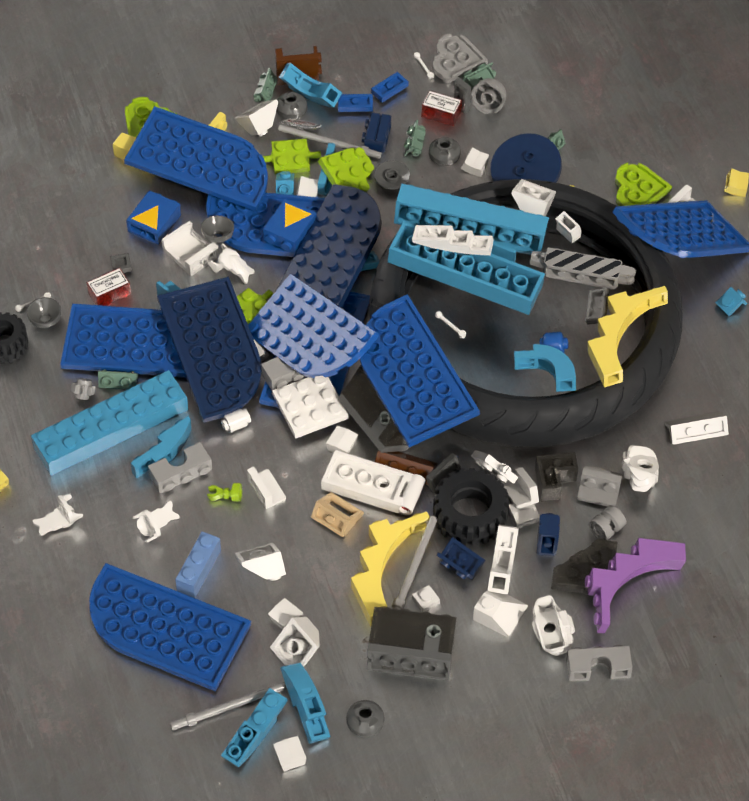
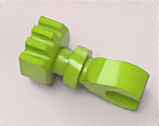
M233 483L231 490L230 488H219L215 485L208 487L209 492H216L215 494H207L208 499L211 501H216L223 497L224 499L231 497L232 501L241 502L243 491L241 483Z

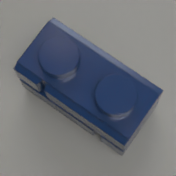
M370 114V118L365 121V130L367 131L362 134L364 146L382 153L386 151L391 129V115Z
M553 513L540 515L536 552L538 555L554 556L557 554L560 516Z

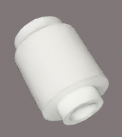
M246 408L224 415L223 420H221L223 429L225 431L228 430L229 433L244 428L248 423H251V418Z

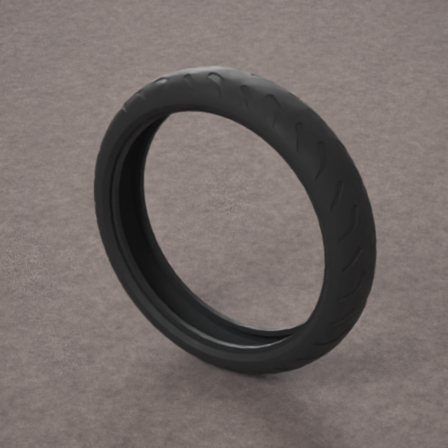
M521 179L486 182L455 191L451 195L520 210L511 193ZM528 179L526 181L556 191L546 217H549L546 232L562 235L556 229L557 222L555 218L564 211L581 228V237L577 241L593 248L606 258L620 260L622 265L635 268L636 274L632 287L636 294L665 286L668 291V304L649 309L643 313L645 331L635 350L621 364L623 369V382L604 387L601 380L576 391L551 396L528 397L493 392L460 378L480 410V415L450 429L473 439L492 444L538 448L569 444L598 435L619 424L639 410L661 386L673 364L681 340L683 313L678 281L669 260L662 250L648 244L638 236L632 235L629 229L617 220V217L612 213L616 207L615 204L573 186ZM394 238L384 251L375 272L369 300L370 319L372 314L384 305L407 294L409 295L413 284L419 276L418 273L388 263L389 248Z

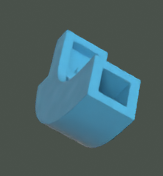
M291 63L286 64L279 76L281 80L289 85L288 87L291 90L322 106L335 107L342 94L331 83L314 80Z
M533 344V350L514 351L515 370H545L554 377L556 392L576 391L574 365L562 351L541 344Z

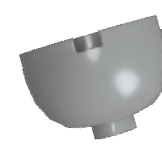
M482 79L474 86L471 92L472 103L478 111L484 114H489V112L497 113L502 109L507 99L506 89L496 79Z

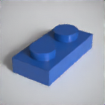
M396 72L372 87L371 93L383 103L408 87L409 81Z
M341 94L338 100V112H373V94Z

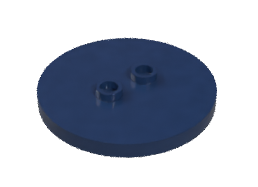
M531 133L516 135L502 143L495 151L491 160V176L493 181L531 179L556 183L562 170L561 156L555 144L544 136Z

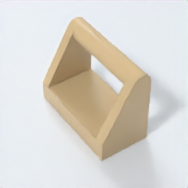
M330 492L316 501L311 518L344 537L360 520L364 512ZM332 501L353 515L349 517L329 505V503Z

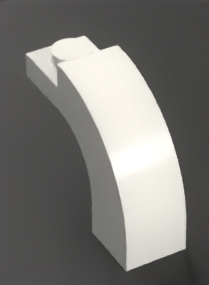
M500 524L498 526L488 584V591L508 594L516 551L518 527Z

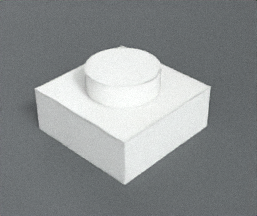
M430 585L412 594V599L423 613L440 604L439 597Z

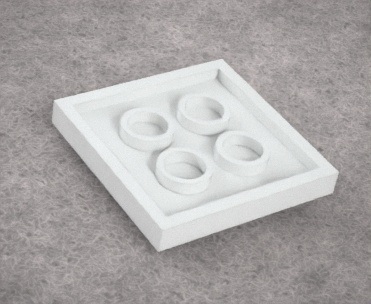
M307 377L272 390V395L295 439L348 419V413L338 400L339 396L329 377Z

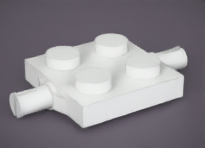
M477 450L471 455L476 460L475 464L483 470H488L490 472L489 475H495L497 481L501 480L503 483L510 482L514 484L518 477L511 472V468L508 465L498 462L491 455Z

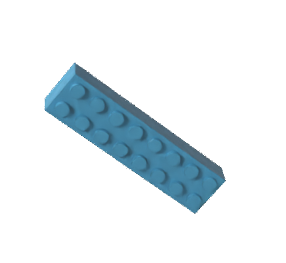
M401 183L396 201L394 224L402 225L403 221L413 225L453 226L455 231H473L475 236H493L495 243L512 248L516 252L531 255L532 251H542L549 217Z
M403 221L389 248L388 263L524 314H530L542 289L545 273L494 254L472 255L456 253L413 243L412 238L416 225Z
M168 370L32 434L33 448L50 476L188 411L187 396Z

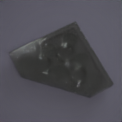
M597 539L591 543V546L585 550H580L562 565L559 564L554 567L551 589L588 594V587H585L586 575L590 574L592 568L608 570L609 560H612L615 553H617L618 542Z

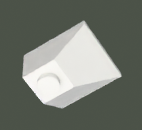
M277 99L262 101L235 117V120L251 136H263L268 133L267 129L273 126L278 101Z
M521 179L511 194L520 210L546 217L556 191Z
M274 543L235 553L237 560L243 567L266 580L274 581L280 579L282 575H286L281 552Z
M487 590L474 607L473 620L509 638L527 610L528 605L507 594Z
M307 617L291 618L270 648L285 666L301 663L304 667L320 646L319 630Z

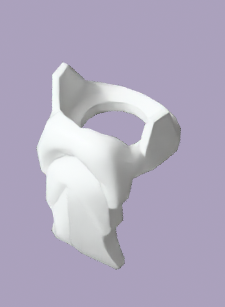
M221 244L222 253L219 255L218 262L210 261L208 263L214 273L219 272L222 268L230 270L234 275H238L244 284H247L249 275L255 273L254 269L250 268L240 258L237 251Z
M71 493L58 495L59 507L54 509V512L47 514L46 517L33 520V524L40 528L39 534L41 536L52 530L56 531L62 527H70L76 520L83 517V514L75 513L71 505L67 504V501L72 498Z
M168 501L161 509L157 508L152 512L146 509L132 517L133 519L138 518L136 523L141 534L150 536L145 542L148 543L161 536V527L167 525V522L180 518L177 513L172 511L173 504L171 501Z

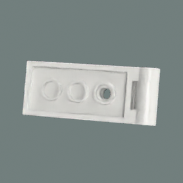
M335 450L321 480V489L398 514L401 512L405 515H411L425 484V479L418 474H411Z

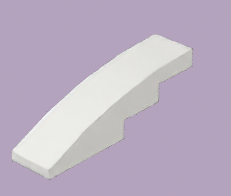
M416 225L412 238L413 243L430 248L472 255H491L494 242L493 236H474L473 231H455L453 226Z

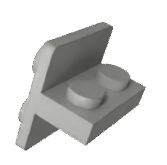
M585 466L581 475L577 500L607 507L609 505L616 506L623 474Z

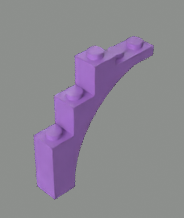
M638 538L635 545L631 547V555L615 553L612 560H609L608 570L592 568L590 574L586 575L585 587H588V595L594 596L593 606L596 607L594 625L597 626V633L605 634L610 626V604L614 594L623 584L640 574L665 569L681 570L686 562L685 543Z

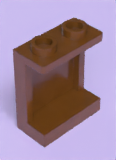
M313 46V53L287 56H283L282 48L275 49L278 85H288L279 78L287 63L293 64L307 76L319 81V75L322 74V67L319 63H322L321 52L317 51V46Z

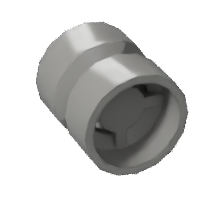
M609 505L601 512V515H597L589 521V528L597 539L606 542L615 534L614 532H618L625 527L627 522L623 513L616 506Z

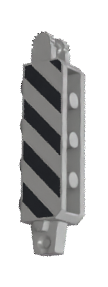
M547 247L546 252L532 251L530 265L543 268V273L548 278L608 289H615L618 287V284L632 285L635 280V268L622 265V261L549 247Z

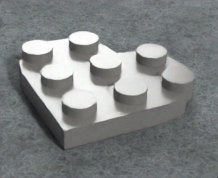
M452 33L438 40L436 48L438 55L434 58L432 70L444 83H451L459 77L462 78L466 72L470 70L474 72L484 63L487 65L488 59L463 35L461 37L452 36Z

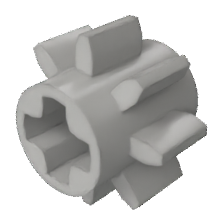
M77 378V382L72 383L71 392H74L77 399L89 400V396L95 395L96 386L91 384L92 380Z

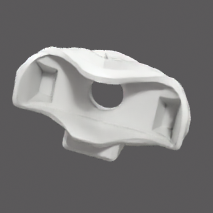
M630 445L628 451L623 452L621 468L624 471V479H630V484L634 491L645 492L653 488L655 483L658 482L659 465L654 451L646 446ZM640 465H647L650 468H642Z
M551 595L538 598L533 608L532 621L536 637L546 652L552 655L565 654L573 646L572 634H574L575 628L572 617L567 615L566 610H561L557 606ZM554 624L556 628L553 632L547 633L544 631L545 625Z

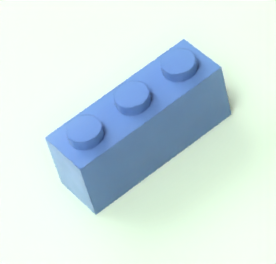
M203 531L201 532L175 579L178 592L196 598L221 552L220 538Z

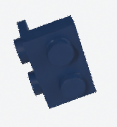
M453 537L442 553L438 552L436 555L441 558L439 562L448 569L450 566L456 569L455 574L464 580L466 577L473 580L486 561Z

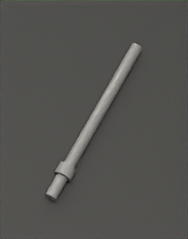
M280 124L278 131L327 145L328 143H334L336 147L342 149H356L360 147L364 149L367 156L381 159L382 152L371 150L364 145L357 146Z
M430 516L397 598H394L391 606L393 609L388 618L390 624L396 623L400 611L404 609L406 604L405 598L438 520L435 516Z
M285 681L204 711L186 714L184 718L170 722L171 729L173 731L187 725L190 727L203 719L262 699L269 688L277 693L287 690Z

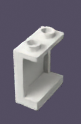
M191 221L180 225L178 229L167 234L162 239L163 251L190 276H193L209 265L210 261L219 258L218 245L214 242L211 244L207 243L194 231Z

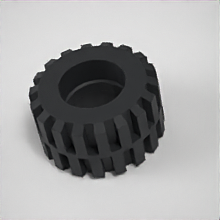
M0 312V337L10 336L5 340H0L1 364H5L6 361L11 363L13 359L18 360L20 355L25 354V349L28 348V336L25 324L21 318H17L15 314L10 315L9 312L5 314Z

